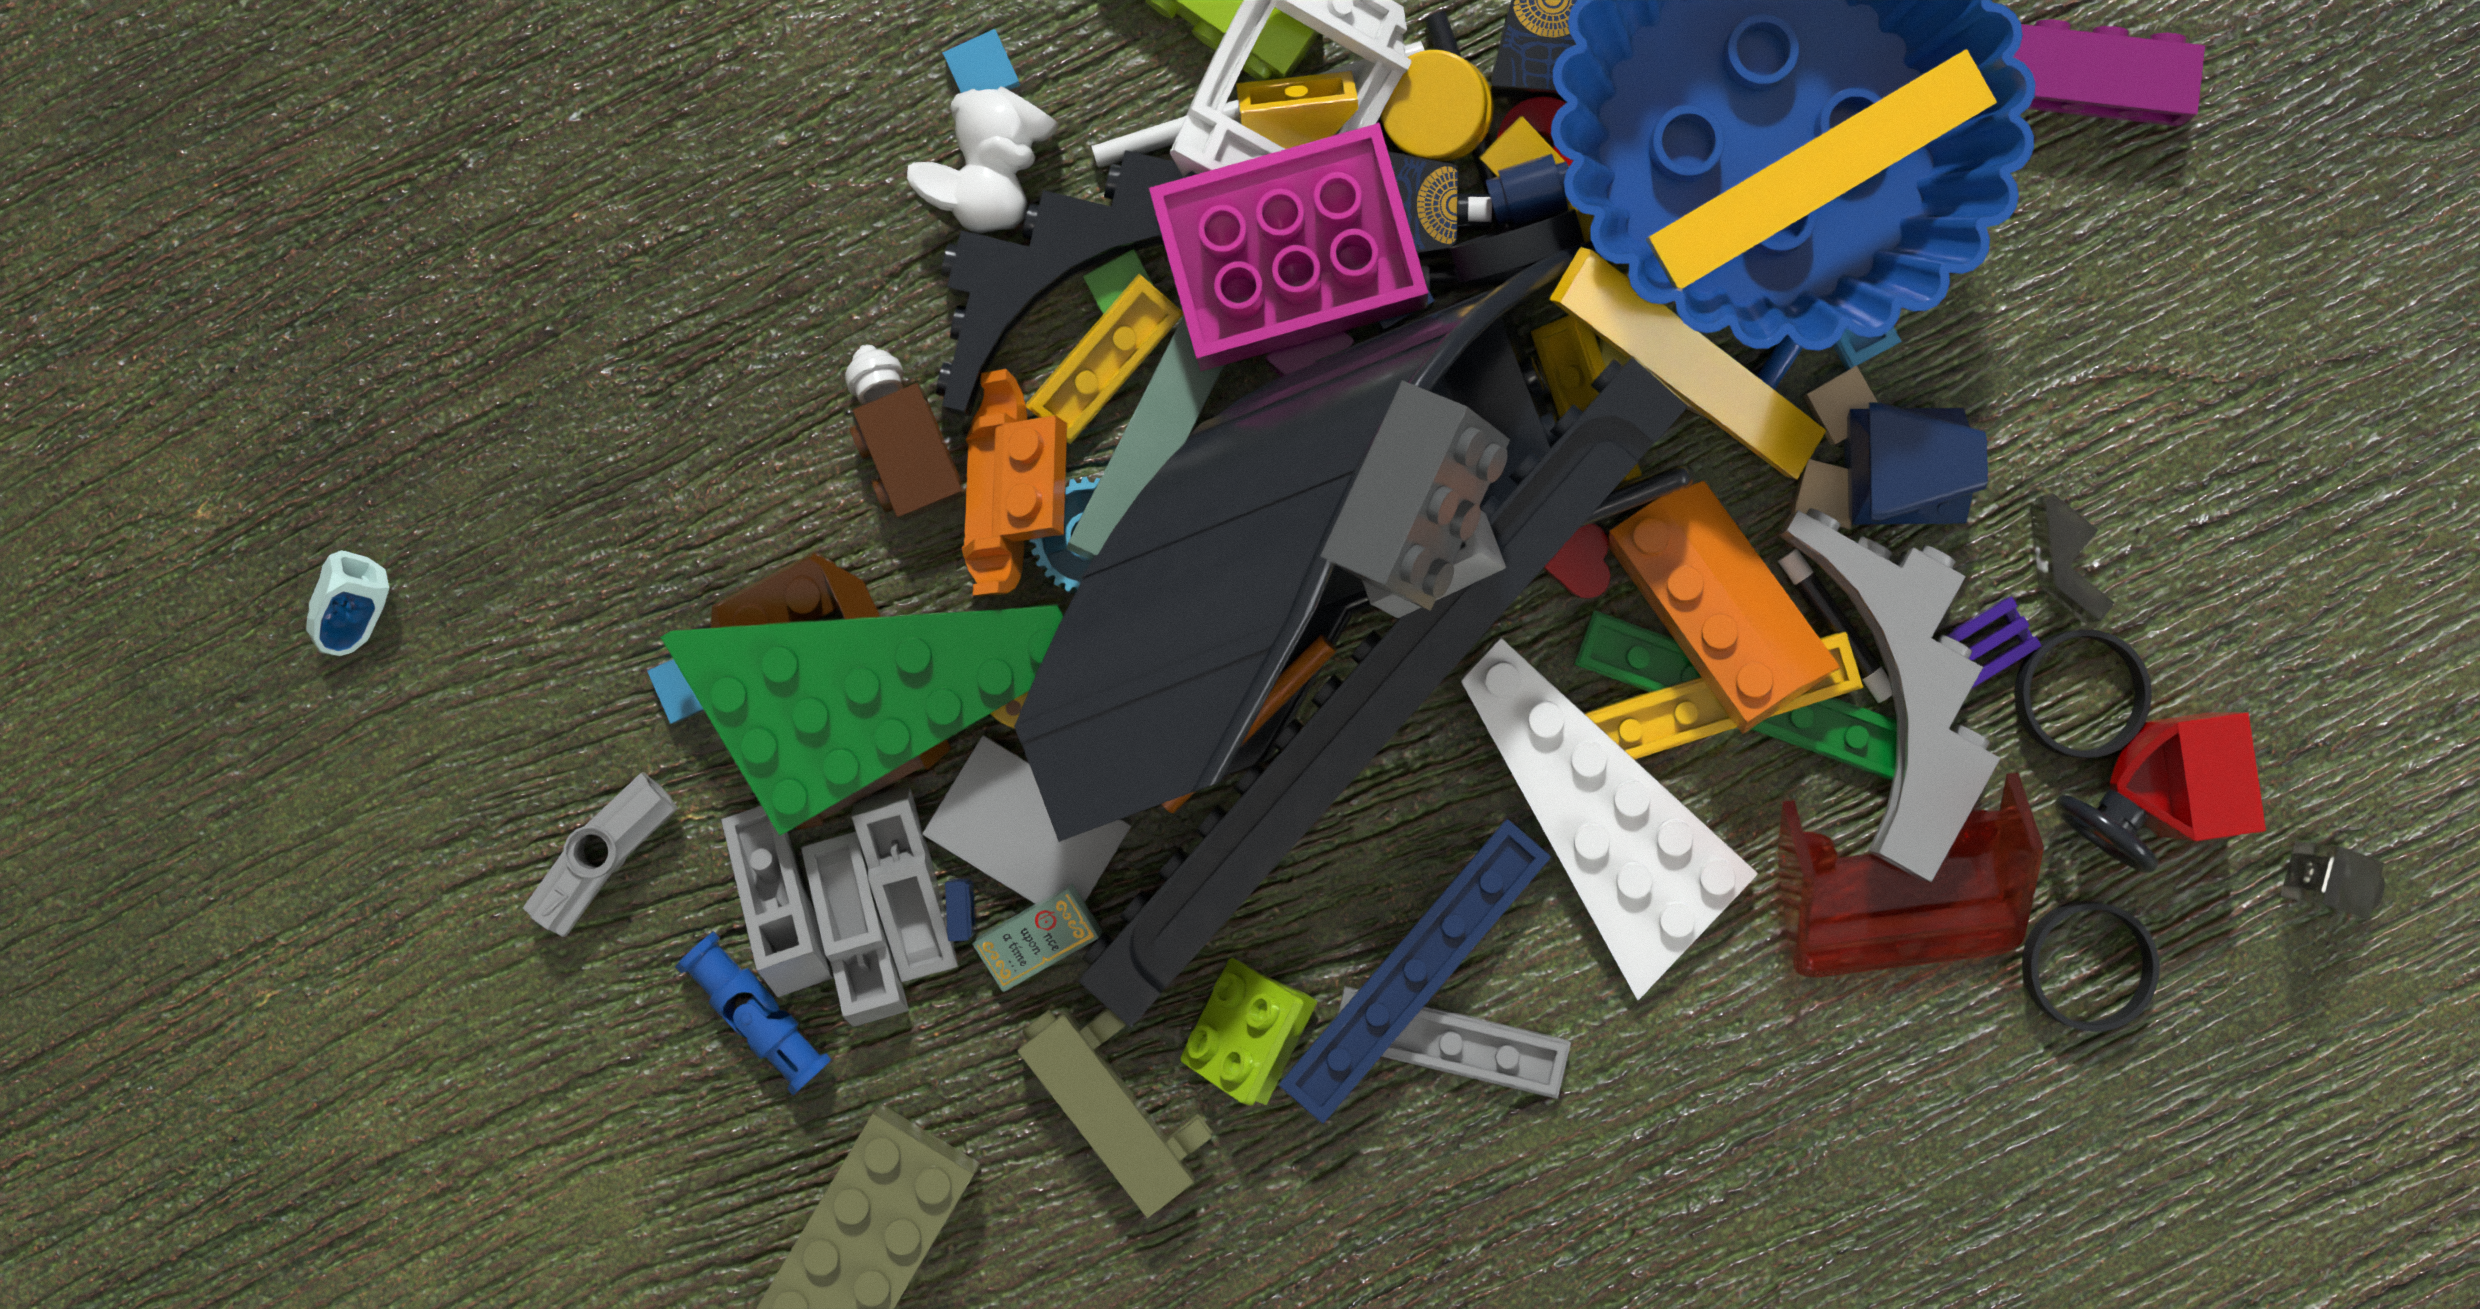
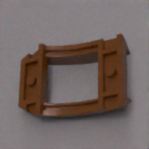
M813 552L712 605L711 628L814 621L839 607L845 619L881 617L863 578L860 579L836 566L835 562L817 552ZM948 739L796 826L797 829L822 826L823 819L921 767L924 766L927 771L951 750Z

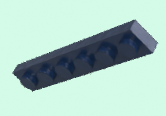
M1504 820L1277 1085L1321 1124H1324L1549 861L1551 856L1510 820Z

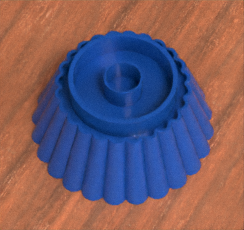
M1577 0L1570 10L1568 19L1569 31L1576 45L1565 49L1556 59L1553 68V84L1558 94L1567 103L1557 111L1551 126V136L1554 145L1562 155L1573 160L1565 174V194L1573 207L1582 213L1594 215L1590 232L1595 250L1605 260L1616 264L1629 263L1628 277L1633 290L1638 296L1650 303L1666 304L1675 301L1677 313L1683 323L1694 331L1712 333L1730 325L1734 336L1744 345L1754 349L1770 348L1779 344L1788 334L1795 344L1807 350L1817 351L1832 347L1841 339L1846 328L1857 336L1866 338L1882 336L1890 331L1899 320L1901 307L1911 311H1927L1936 307L1946 297L1950 286L1949 273L1963 274L1973 271L1982 264L1989 252L1990 237L1986 227L2003 223L2010 218L2017 207L2019 198L2018 187L2010 173L2021 169L2030 160L2034 149L2033 132L2029 124L2019 115L2029 108L2034 99L2036 83L2031 70L2025 63L2013 57L2020 48L2023 33L2021 22L2016 14L2005 5L1994 3L1992 0ZM1968 50L1997 103L1682 289L1675 286L1672 287L1646 242V238L1960 52Z

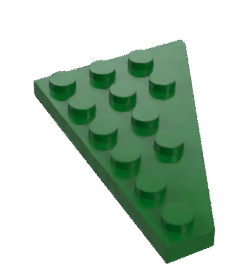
M1058 605L947 613L938 612L686 630L677 629L666 633L660 638L779 836L1028 692L1064 615Z

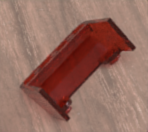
M2019 773L2006 774L2000 810H1976L1970 812L1932 882L1919 880L1874 854L1837 858V851L1833 840L1823 834L1809 831L1803 832L1795 801H1782L1777 860L1788 946L1795 971L1805 977H1827L1995 956L2009 952L2019 946L2026 936L2044 851V845Z

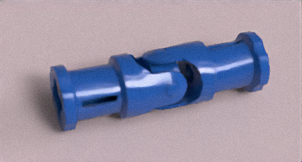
M715 931L689 951L675 968L680 973L688 972L711 997L708 1004L740 1036L747 1038L751 1051L759 1059L767 1058L789 1082L787 1090L792 1095H795L832 1059L827 1053L820 1055L797 1030L799 1023L785 1010L779 1009L777 1001L749 968L741 969L719 946L720 937ZM741 992L754 995L746 1004L740 1005L735 1010V1001Z

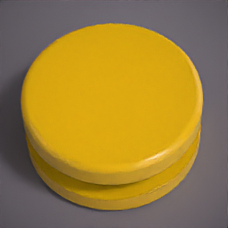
M1426 50L1407 57L1412 60L1409 69L1402 75L1380 115L1387 135L1397 147L1414 157L1450 162L1466 156L1482 142L1492 122L1494 103L1489 83L1476 66L1451 52Z

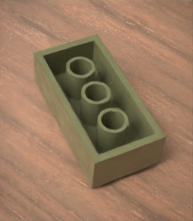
M881 1104L871 1115L756 1309H894L980 1163Z

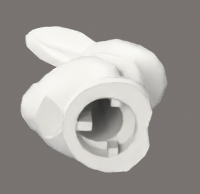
M1001 86L998 90L985 89L978 91L971 89L957 94L950 108L952 117L955 120L957 142L965 157L966 165L958 171L934 162H914L908 165L907 180L920 197L939 209L952 211L961 225L971 232L981 234L995 230L1014 229L1026 218L1028 204L1022 186L1015 174L1018 170L1030 168L1034 163L1035 155L1031 149L1033 141H1045L1056 133L1060 125L1042 110Z

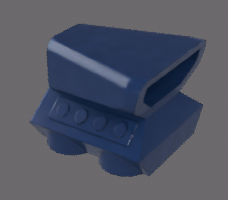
M1869 402V409L1849 410L1847 416V438L1844 439L1845 468L1848 469V512L1852 525L1960 524L1967 522L1973 493L1985 490L1987 487L1988 461L1985 431L1969 427L1964 408H1899L1882 402Z

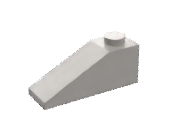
M762 806L721 819L757 972L777 997L832 979L833 976L829 960L825 956L816 913L789 832L779 836Z

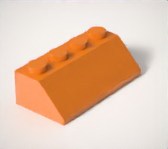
M1704 480L1686 489H1680L1656 499L1609 531V549L1742 734L1840 669L1834 657Z

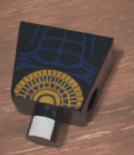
M1577 0L1510 1L1489 82L1493 99L1525 101L1535 97H1551L1567 103L1558 94L1553 84V68L1556 59L1562 52L1576 45L1570 35L1568 19L1570 10Z
M1388 152L1419 261L1452 256L1450 248L1457 245V229H1490L1492 216L1490 195L1458 193V166Z

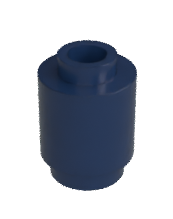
M1551 153L1498 170V177L1486 180L1498 225L1513 222L1514 227L1567 211V196L1564 188L1565 174L1569 168L1567 161L1555 164Z

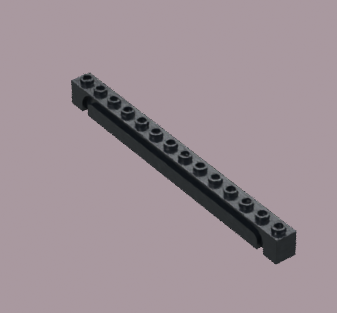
M1631 356L1624 365L1614 358L1590 385L1599 393L1583 411L1573 404L1549 431L1558 440L1543 457L1532 450L1509 476L1517 486L1501 503L1492 495L1481 507L1480 510L1486 513L1506 568L1436 600L1431 611L1421 607L1400 618H1396L1397 621L1383 637L1372 630L1350 655V658L1358 664L1343 681L1335 674L1332 675L1310 700L1319 709L1304 725L1296 718L1292 720L1272 743L1279 751V754L1266 768H1263L1257 761L1233 787L1241 795L1227 812L1219 805L1212 810L1195 830L1203 838L1189 855L1179 848L1157 873L1165 881L1151 897L1142 890L1120 914L1119 917L1127 925L1119 934L1112 939L1104 932L1082 957L1089 967L1078 982L1130 1028L1633 469L1641 457L1688 407L1687 403L1635 357Z

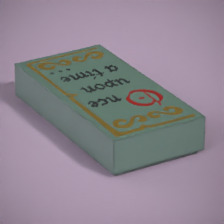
M1073 883L977 937L972 945L1001 990L1005 992L1095 941L1101 936L1103 931Z

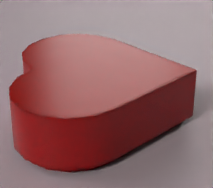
M1592 523L1579 528L1543 569L1572 595L1581 599L1598 597L1605 592L1610 583L1609 567L1603 560L1608 552L1609 543L1607 535L1600 527Z

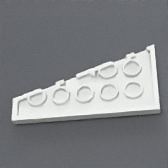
M1499 636L1462 675L1460 680L1635 997L1639 1000L1758 873Z

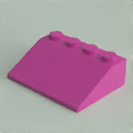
M1380 123L1149 188L1200 372L1427 308V286Z

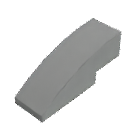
M910 786L869 796L853 803L852 820L869 869L868 880L901 982L958 967L953 941H948L947 916L926 839L922 835L923 829Z
M857 832L801 847L825 956L831 962L843 1017L854 1027L909 1011L903 985L868 880L869 869Z

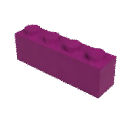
M2039 20L2035 22V26L2021 24L2022 41L2020 48L2013 57L2025 63L2031 70L2036 83L2035 97L2028 109L2170 126H2181L2198 115L2205 45L2186 43V36L2177 33L2152 34L2150 39L2129 37L2127 29L2116 26H2100L2093 28L2092 32L2071 30V24L2062 20Z

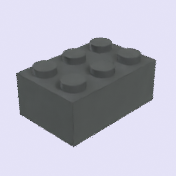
M1402 380L1320 557L1370 585L1431 611L1436 598L1442 597L1451 584L1454 574L1453 562L1462 542L1469 539L1478 526L1481 515L1479 506L1489 484L1495 482L1504 470L1507 461L1506 448L1510 439L1469 407Z

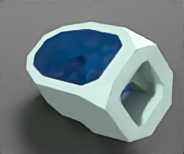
M341 550L329 555L323 564L319 581L309 602L306 630L319 652L342 656L354 652L368 641L383 610L389 591L386 570L370 558Z

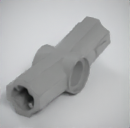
M645 772L640 773L584 827L576 829L568 836L564 844V851L523 909L533 920L547 930L566 937L610 875L616 872L624 864L627 856L679 809L671 796ZM591 835L601 837L608 847V857L600 867L591 864L584 854V845Z

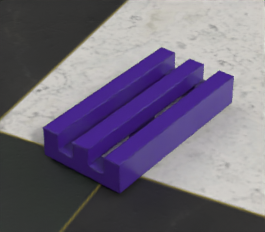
M2012 596L2004 598L1944 635L1959 642L2003 615L2008 625L1969 648L1972 650V654L1969 657L1971 661L2014 635L2018 638L2020 643L1982 665L1983 669L1972 688L2042 646L2038 638L2032 636L2028 627L2030 625L2025 617L2020 616L2016 609L2017 604Z

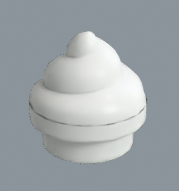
M862 345L853 355L852 362L847 367L845 381L849 392L858 397L859 402L864 405L903 389L901 380L903 379L904 371L899 360L891 356L887 351L876 349L873 345Z

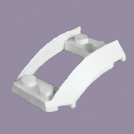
M1243 0L1208 66L1170 151L1183 177L1191 171L1200 174L1285 150V148L1222 114L1234 84L1274 7L1368 60L1355 83L1358 110L1335 135L1376 124L1402 75L1408 71L1412 60L1406 57L1403 34L1407 31L1404 7L1393 0Z

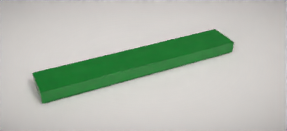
M1596 610L1592 611L1573 663L1575 666L1647 692L1657 691L1670 685L1701 677L1675 639ZM1833 697L1766 718L1750 729L1893 781L1896 768L1897 720Z

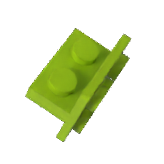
M1231 958L1217 980L1195 1029L1189 1036L1187 1045L1181 1055V1062L1239 1102L1252 1106L1255 1101L1267 1105L1318 1001L1302 991L1268 978L1243 962Z

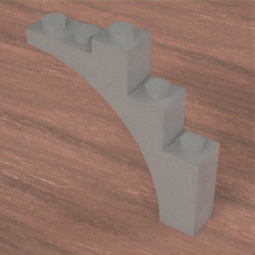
M1809 508L1807 514L1798 510L1788 516L1778 536L1813 559L1849 596L1871 630L1889 675L1897 718L1896 768L1887 809L1869 848V852L1919 880L1932 882L2001 759L1986 750L1990 741L1980 734L1961 725H1958L1954 732L1949 729L1983 667L1969 659L1972 650L1962 643L1944 635H1941L1938 641L1931 638L1966 576L1952 569L1955 561L1950 556L1927 545H1923L1921 551L1914 547L1903 551L1894 564L1889 561L1892 552L1879 543L1865 537H1861L1857 543L1837 532L1841 524L1825 513L1813 508Z

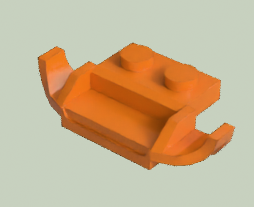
M1007 369L981 373L984 397L980 408L973 418L966 438L968 462L965 538L962 553L968 571L977 583L973 584V596L976 597L1008 594L1016 588L1022 575L1024 540L1064 535L1067 422L1056 415L1028 420L1023 393L1015 377Z

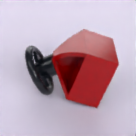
M2209 712L2145 721L2135 738L2123 747L2113 770L2110 789L2098 803L2099 807L2096 809L2075 797L2062 795L2055 801L2054 807L2056 812L2069 826L2092 844L2125 865L2143 873L2153 872L2158 866L2156 855L2135 836L2143 824L2158 837L2189 841L2266 831L2249 712Z

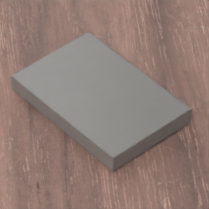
M983 735L922 835L1035 904L1073 883L1085 902L1132 825L1119 819L1058 842L1029 762Z

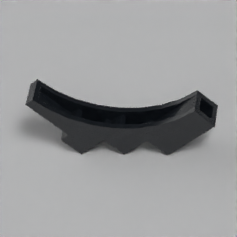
M1125 150L1122 165H1111L1106 182L1104 198L1113 200L1112 206L1043 190L1040 205L1030 204L1025 218L1023 238L1031 239L1029 247L961 230L958 245L948 244L941 270V277L949 279L947 288L952 295L968 299L966 307L961 305L956 307L952 320L950 339L958 341L953 363L944 361L938 377L936 395L944 397L942 407L947 412L970 417L981 388V373L988 371L1007 337L1041 300L1073 276L1133 249L1138 251L1157 245H1164L1149 188L1193 176L1197 173L1191 171L1183 177L1173 161Z

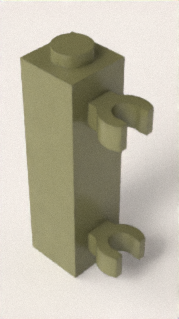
M1108 1007L1084 1027L1079 1025L1068 1009L1056 1018L1048 1010L1021 1031L1028 1040L1020 1046L1018 1053L1148 1219L1194 1183L1195 1173L1183 1158L1207 1142L1212 1137L1211 1133L1213 1131L1198 1113L1171 1136L1166 1137L1097 1048L1126 1026L1125 1022Z

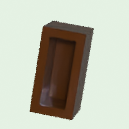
M918 383L852 409L858 424L850 427V432L862 459L873 458L881 478L873 480L872 485L885 513L894 510L897 518L906 521L966 496L965 487L924 389Z

